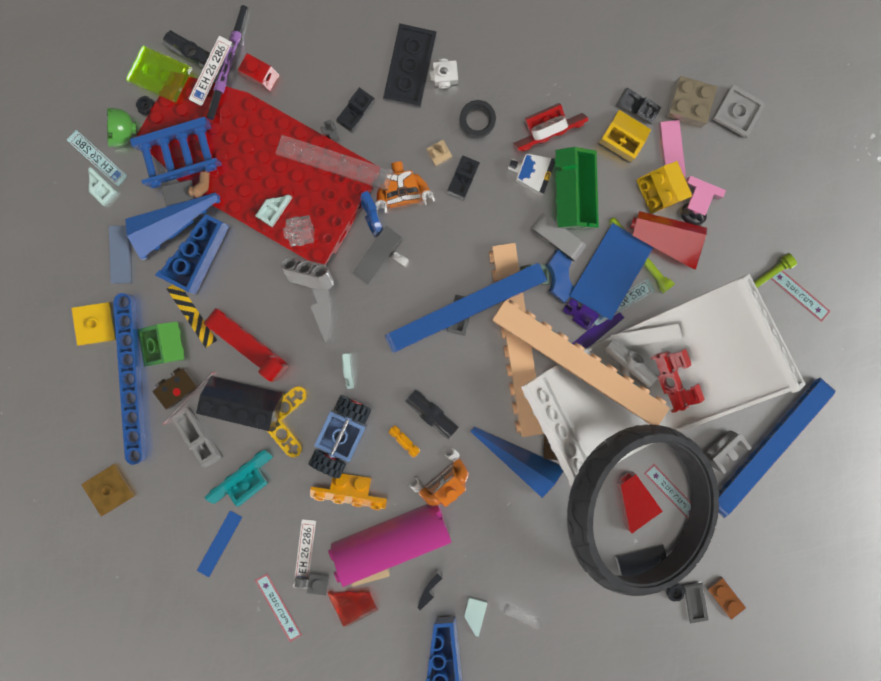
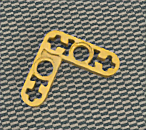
M301 386L292 388L283 396L282 402L288 403L289 410L285 413L280 411L278 418L280 425L274 431H267L286 455L292 458L302 453L303 445L282 420L307 399V391ZM295 390L298 392L302 391V400L297 398L293 401L296 404L293 406L292 402L286 397L289 396L291 399L296 395ZM278 429H284L287 432L285 439H279L276 436ZM291 437L293 440L289 442L293 446L298 445V453H291L289 451L291 446L288 443L284 446L283 443Z

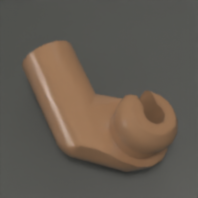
M200 172L199 183L195 186H190L188 189L190 196L200 197L208 191L210 173Z

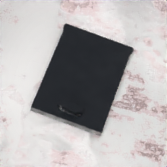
M661 544L615 557L620 575L631 576L654 568L667 556L664 545Z

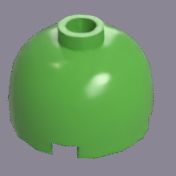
M107 108L108 147L127 145L132 134H136V122H132L130 115L122 109Z

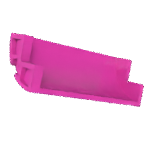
M426 504L331 543V549L328 550L331 560L334 561L336 568L334 572L337 583L341 582L342 587H345L450 544L452 541L439 505L431 506Z

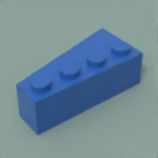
M205 214L190 232V236L179 245V249L172 257H169L165 262V266L155 276L189 293L196 294L229 225Z
M456 616L436 618L433 627L426 681H462Z

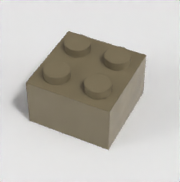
M680 76L675 81L665 118L680 120L682 123L702 128L708 122L718 86Z

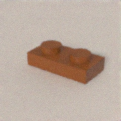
M722 577L707 587V590L731 620L746 609Z

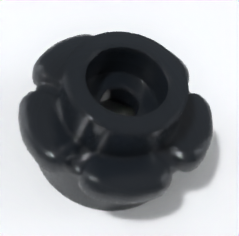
M148 96L140 97L136 102L138 112L142 115L149 114L155 102Z
M677 583L666 589V595L669 600L675 602L683 599L685 591L682 585Z

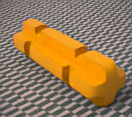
M394 425L388 431L405 450L409 451L408 453L413 458L419 454L420 449L416 445L414 446L413 442L403 432L401 433L397 426Z

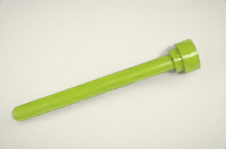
M612 217L610 219L611 225L612 223H614L615 225L624 229V227L615 217ZM647 258L644 265L656 278L659 285L658 288L664 294L675 283L671 278L664 277L652 261Z
M788 252L782 256L778 265L753 281L756 287H760L782 270L795 267L797 261L792 254Z

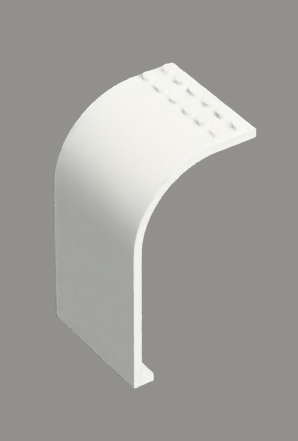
M750 274L616 333L679 324L682 338L625 347L630 352L634 351L640 354L644 359V364L657 375H660L655 359L651 360L652 356L665 351H669L671 354L683 349L687 350L692 365L686 369L678 368L679 377L686 390H690V387L699 383L705 400L702 403L690 405L684 411L679 410L672 413L670 410L673 409L670 398L668 394H664L659 379L648 389L651 391L649 395L654 398L656 396L662 398L667 402L665 405L670 408L659 425L673 428L679 432L787 392L795 393L800 391L805 385ZM611 336L584 350L588 355H591V353L602 359L600 361L605 366L610 364L618 370L617 374L622 377L624 376L619 370V365L604 353L605 348L612 342ZM558 364L521 387L571 487L586 458L605 439L629 427L650 425ZM630 377L634 380L633 384L640 387L641 384L633 377ZM667 377L668 385L674 386L673 379ZM650 443V444H647V445H643V446H641V447H639V448H637V449L631 451V452L628 453L625 457H623L620 461H622L623 459L627 458L628 456H630V455L636 453L637 451H639V450H641V449H643V448H645V447H647V446H649V445H651V444H653V443Z

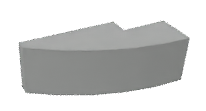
M312 288L317 303L310 305L324 342L329 341L333 324V306L330 290L323 291Z
M188 407L171 417L187 447L193 451L202 467L208 468L222 458L213 441Z

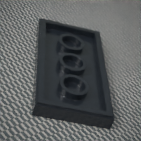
M399 23L383 100L421 108L437 31Z

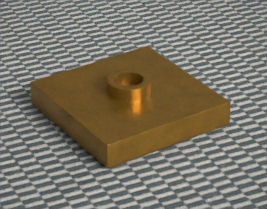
M116 464L111 465L81 484L101 517L135 496Z

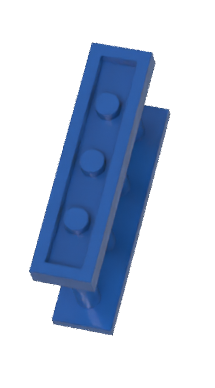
M201 117L130 139L132 147L142 152L149 178L141 180L142 184L151 189L161 186V183L201 171L211 172L216 170L218 166H222L221 161L217 158L212 159L206 139V130L212 129L210 121L205 117ZM192 134L198 136L204 161L193 164L187 142L188 136ZM175 139L180 143L186 167L177 170L174 168L168 146L169 141ZM158 145L161 147L167 173L156 175L150 153L152 146Z

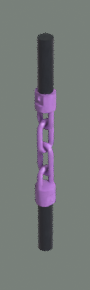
M241 5L234 30L230 34L229 41L234 44V47L230 46L213 89L214 94L206 117L210 120L215 118L221 95L225 91L227 75L235 55V50L242 36L241 31L248 11V7L245 5ZM229 52L232 53L230 60L227 59ZM225 65H228V66H227L226 73H225V72H224Z

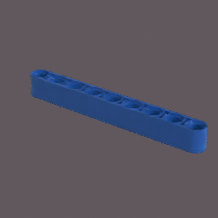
M536 263L386 334L385 338L392 353L397 352L546 282V276L540 264Z
M120 293L115 296L113 303L124 456L127 463L136 465L143 462L147 457L137 308L133 295ZM124 297L128 299L126 307H123L121 304V300ZM125 316H128V318L130 319V323L128 326H124L123 324V318ZM127 335L131 338V343L128 346L124 343V338ZM128 354L131 355L133 359L130 365L127 364L125 360ZM128 374H132L134 377L132 384L127 381ZM130 393H133L135 395V401L133 403H131L128 399V395ZM131 412H134L137 416L135 422L130 420ZM132 431L138 434L137 441L131 438ZM134 450L140 455L138 460L132 456Z
M821 377L808 387L718 490V514L723 518L727 517L833 397L836 390Z

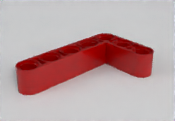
M215 308L204 321L205 326L260 368L258 373L270 382L278 381L289 367L283 359L219 309Z

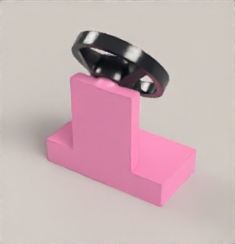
M689 176L686 178V182L689 188L694 189L690 202L681 208L680 215L686 223L701 226L707 219L706 213L712 198L718 200L723 198L726 190ZM687 207V209H690L689 211L684 212V208ZM686 216H690L692 219H697L699 222H693L689 220Z

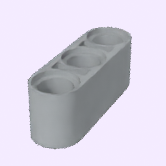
M542 213L531 227L537 235L557 250L559 249L574 262L587 247L565 228H558V223L545 213Z
M288 257L281 262V268L287 280L291 283L323 291L330 289L334 285L332 275L324 264L295 257Z

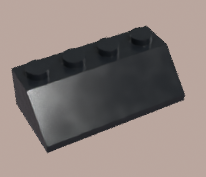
M211 376L200 394L196 414L265 431H274L277 427L284 393Z

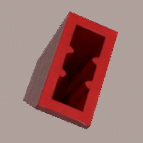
M627 472L620 477V481L617 484L625 524L628 531L633 534L663 511L636 473Z

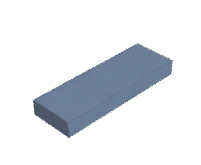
M126 225L109 226L111 284L132 283L131 248L127 237Z

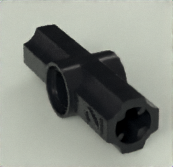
M171 30L163 38V46L186 58L189 62L204 68L210 56L208 51ZM190 49H196L194 55L188 56Z
M416 389L405 401L428 425L436 428L445 438L449 439L459 428L444 414L443 410L435 403L426 399Z

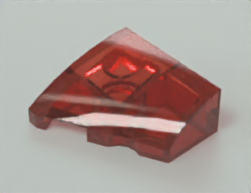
M360 590L359 592H327L344 628L378 611L369 590Z

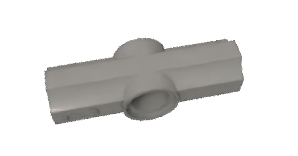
M616 339L612 340L605 348L604 353L619 365V370L624 375L633 377L647 389L657 381L658 375L644 364V359L637 352H630Z

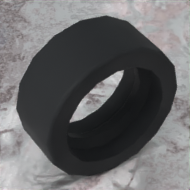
M470 101L461 110L460 127L466 135L472 138H484L489 135L494 129L496 114L493 107L486 101ZM475 108L483 109L489 116V123L486 128L478 131L471 129L466 120L467 114Z

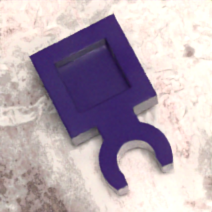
M570 299L568 305L563 309L566 314L573 315L572 320L587 331L599 317L598 313L585 304L582 307L578 306L577 301L574 299Z

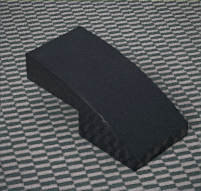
M359 87L348 101V105L337 117L336 122L350 132H353L375 98Z
M625 88L616 104L626 112L649 124L654 122L662 108L649 98H643L630 88Z
M462 155L448 187L447 194L464 201L480 162Z
M438 569L430 576L421 591L417 607L419 610L423 609L434 598V592L431 589L443 579V575Z

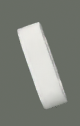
M558 116L533 127L531 132L534 140H541L566 129L568 124L565 116Z

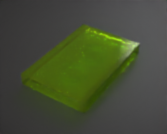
M143 46L126 80L176 103L193 68Z

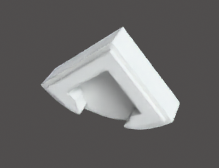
M395 251L390 255V258L404 267L409 262L406 257Z

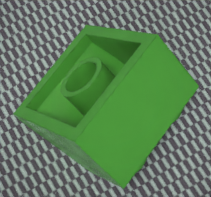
M178 322L156 324L137 329L144 367L184 360V349L181 344V331L178 327Z

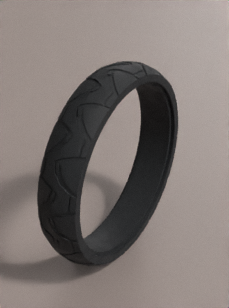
M636 425L621 430L605 439L590 453L580 467L579 473H577L574 479L567 506L568 535L579 564L602 587L628 596L655 594L683 580L704 556L717 524L719 491L716 476L711 464H709V460L692 439L667 426ZM650 443H666L680 456L689 474L692 500L687 525L672 552L654 568L637 575H615L602 561L595 544L593 517L598 494L610 471L628 453Z

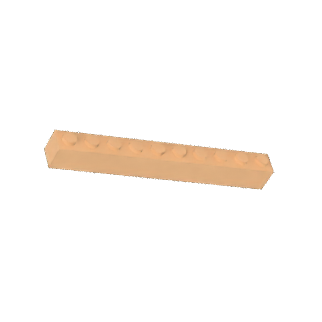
M515 243L492 246V251H489L490 263L494 262L495 270H492L493 282H498L520 271ZM523 293L506 300L508 302L510 300L520 305L518 309L524 313L526 312ZM500 327L502 339H506L507 345L503 346L504 355L509 358V365H506L507 374L512 378V384H509L510 394L515 397V403H512L513 413L518 416V421L515 422L516 432L520 433L521 437L544 434L521 388L536 378L532 347Z
M505 300L492 319L494 323L648 424L659 425L670 409L665 405L667 403L665 400L658 396L656 398L649 395L651 391L641 385L637 387L633 384L634 380L627 375L620 376L616 373L618 370L610 364L605 366L600 362L602 359L591 353V355H588L584 352L585 348L576 342L573 345L567 341L569 338L563 333L559 332L556 334L551 330L553 328L551 325L544 321L542 323L535 320L536 316L526 310L524 313L518 309L520 305L512 300L509 302Z

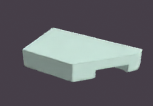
M90 167L88 169L89 193L105 206L118 192Z
M285 195L279 198L266 199L255 216L273 227L293 197Z
M351 353L342 355L343 373L346 388L352 389L354 388Z
M469 597L464 617L475 636L479 637L488 602Z

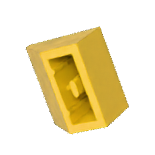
M618 110L598 143L631 163L645 144L651 129Z
M678 161L664 165L636 179L650 214L692 197Z

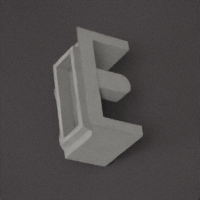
M730 430L708 449L705 456L713 468L725 474L727 471L720 461L726 455L733 461L737 460L738 454L734 450L737 445L747 450H750L752 447L741 433L737 434Z

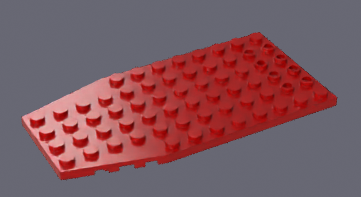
M173 72L136 137L201 117L206 118L214 94L215 83L212 84L201 106L189 100L198 79ZM226 86L224 94L221 95L214 120L208 119L212 129L206 130L207 132L205 133L212 159L217 158L221 161L222 166H218L216 170L208 172L210 173L209 189L202 196L217 193L220 195V202L212 204L214 207L304 259L326 265L331 255L337 253L362 209L361 194L366 191L371 194L374 189L372 184L381 171V167L254 95ZM195 134L189 135L187 142L193 164L203 162L204 157L198 136ZM176 139L169 141L168 146L175 170L186 167L179 141ZM158 145L152 146L150 149L151 155L166 168L161 147ZM200 172L178 178L177 180L179 182L192 180L193 186L199 183ZM285 195L293 197L273 227L255 216L266 199L279 198Z

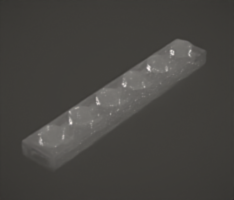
M284 135L281 136L276 150V154L387 191L394 173L393 170Z

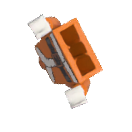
M402 161L391 163L393 174L386 175L385 180L381 181L375 205L377 206V213L380 208H383L385 213H387L389 208L424 202L427 205L426 200L428 198L433 199V202L435 198L428 184L419 174H413L412 170L404 171Z
M452 447L453 452L451 455L446 451L444 454L453 463L427 484L425 488H423V484L417 477L414 478L417 481L416 485L412 486L409 483L411 489L414 492H419L421 498L431 506L442 504L444 507H447L466 490V481L469 474L463 462L459 459V452Z

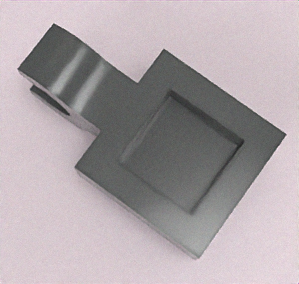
M331 119L325 121V127H320L322 134L335 142L340 141L334 122Z
M310 573L309 578L296 577L294 587H307V593L326 596L329 575Z

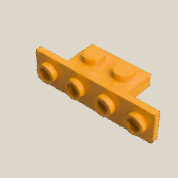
M342 473L339 479L332 477L330 489L310 488V497L317 501L330 500L336 504L348 503L354 507L367 506L373 510L386 509L387 502L385 498L368 496L371 478Z

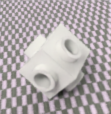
M439 59L433 63V69H430V79L435 82V86L443 89L458 84L456 60Z

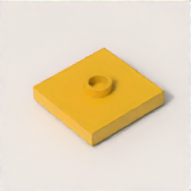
M111 302L71 308L77 346L116 340Z

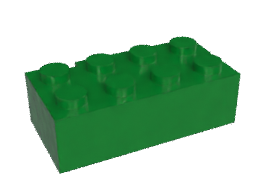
M579 147L555 150V164L558 168L555 178L558 228L577 230L599 228L597 151Z

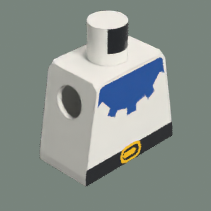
M525 154L523 162L511 159L508 170L518 173L516 178L518 184L539 196H543L555 165V159Z

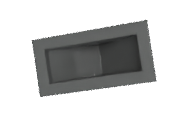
M192 180L162 186L166 207L196 198L188 193L189 187L193 186Z

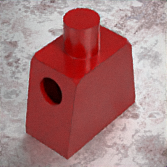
M246 53L237 70L238 75L271 92L279 77V74L270 65Z

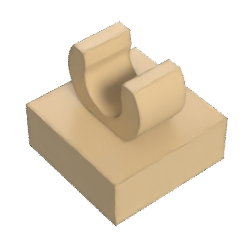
M444 140L426 148L435 167L452 158Z

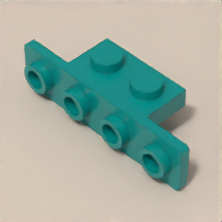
M266 450L257 452L254 458L242 464L239 470L227 476L224 482L212 488L204 498L206 501L216 504L228 494L234 505L239 507L268 484L259 468L271 460L273 455Z

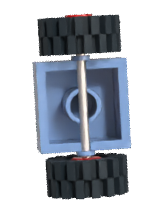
M340 395L334 410L330 411L314 445L321 450H314L308 463L309 466L323 474L339 479L346 466V463L342 460L351 461L367 427L365 423L372 409L356 400Z

